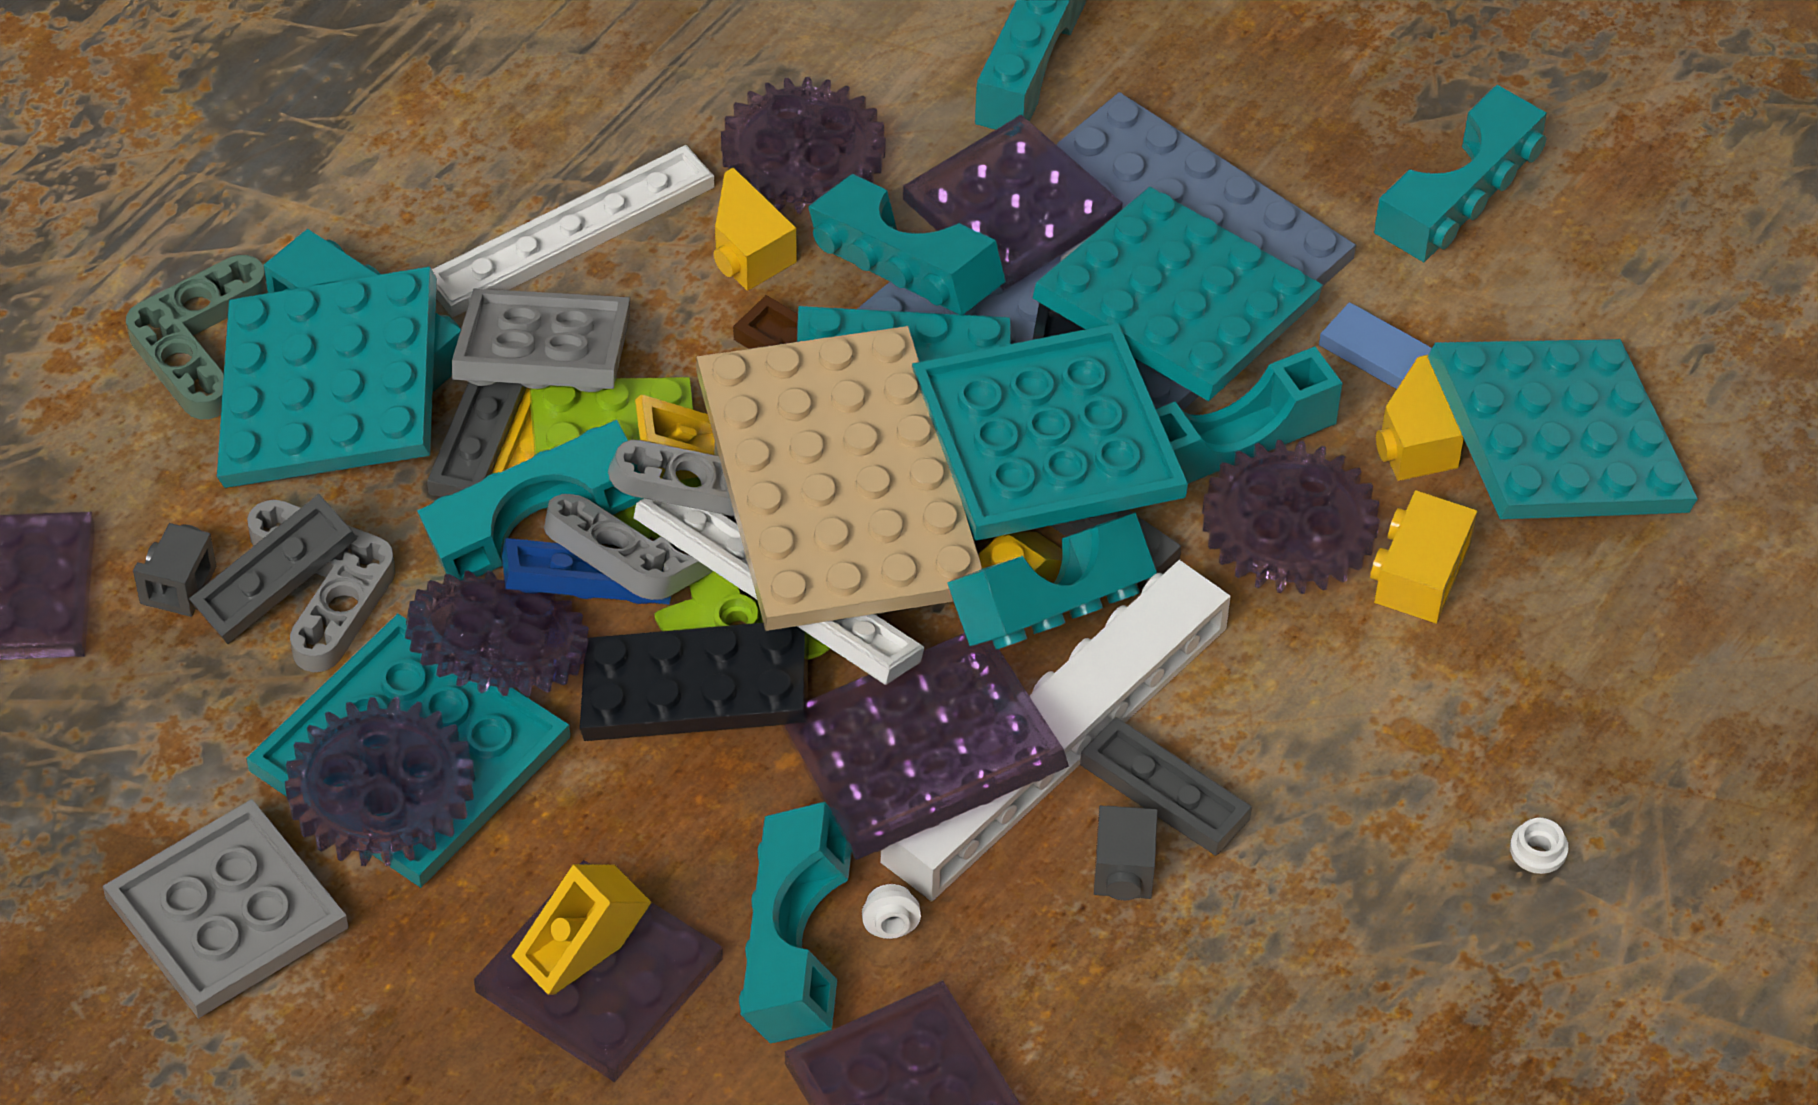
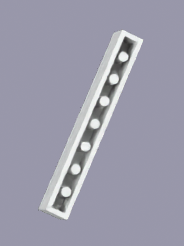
M1180 560L1164 574L1157 573L1152 576L1136 600L1128 607L1125 605L1118 607L1108 619L1104 629L1093 639H1083L1074 648L1069 660L1055 673L1049 671L1044 674L1028 698L1019 706L1011 705L997 720L995 728L981 740L974 739L969 742L952 767L943 775L940 773L933 775L921 789L919 797L904 810L898 808L887 817L880 830V863L931 902L936 899L1080 765L1083 749L1115 717L1123 722H1127L1226 630L1231 596Z

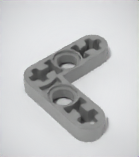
M629 440L623 442L618 447L610 463L608 474L614 487L622 493L735 517L716 443L714 455L642 440ZM631 463L638 465L637 468L640 473L634 472V466ZM660 468L665 469L662 479L659 477L662 473V469ZM687 470L693 472L700 479L702 486L689 487L684 485L677 478L676 471Z
M561 494L549 501L544 525L546 535L635 595L651 600L664 599L713 572V570L691 555L679 552L683 550L662 536L651 541L582 496ZM724 515L737 524L734 516ZM601 544L614 545L622 549L609 548Z
M267 500L257 504L250 511L247 518L252 545H256L278 527L276 526L277 523L282 524L298 511L300 507L280 500ZM348 526L357 539L316 572V574L324 576L326 579L290 633L293 660L303 670L322 672L334 667L340 661L392 582L395 575L393 550L384 539ZM264 527L271 528L269 532L264 531ZM373 559L379 560V564L371 562ZM360 563L368 566L366 568L360 567ZM338 596H352L358 601L354 608L343 612L334 611L328 606ZM323 624H324L325 626H327V628L325 629V633H324ZM323 634H325L326 645L318 643ZM306 643L315 646L313 647V649L307 648Z

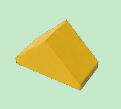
M642 394L635 399L640 440L714 455L715 439L708 414ZM660 468V469H662V473H661V475L659 476L661 479H662V476H663V474H664V472H665V469H664V468ZM687 470L676 471V476L679 480L698 477L693 472Z

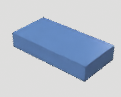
M1350 302L1320 333L1319 346L1396 389L1417 357L1429 355L1432 349Z

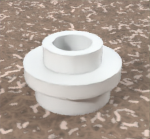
M1533 818L1514 831L1510 842V852L1514 861L1523 869L1533 873L1545 874L1559 869L1564 864L1568 854V841L1561 827L1554 821L1546 818ZM1538 846L1546 851H1538L1531 847Z
M896 884L882 885L874 889L868 895L862 909V919L868 932L880 938L891 939L907 935L917 927L921 918L917 899L911 895L908 889Z

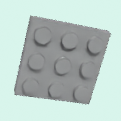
M473 288L452 359V380H467L469 383L478 386L492 385L496 382L519 383L531 389L546 388L550 385L571 386L584 392H596L603 388L614 389L630 318V297Z
M253 799L103 885L105 898L198 1019L348 929L346 914Z

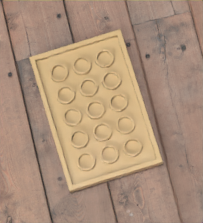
M908 326L703 355L696 358L697 376L766 631L954 602L947 582L982 569L961 498L912 369V363H917L919 360Z

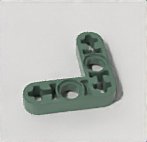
M236 255L227 258L136 304L126 315V326L131 345L179 405L191 417L202 420L212 419L221 415L224 379L222 370L193 335L227 319L229 300L266 294L267 284L264 267L255 257ZM195 297H203L211 301L208 306L200 310H189L183 306L185 302ZM148 324H150L154 328L160 327L162 338L157 341V336L155 332L151 329V327L148 326ZM175 353H185L192 357L189 362L182 366H169L164 363L168 356ZM198 379L202 389L211 395L206 396L203 392H196L194 381Z

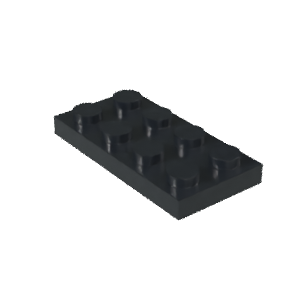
M764 623L585 638L580 713L582 737L584 741L807 723L809 634L797 626L766 631Z

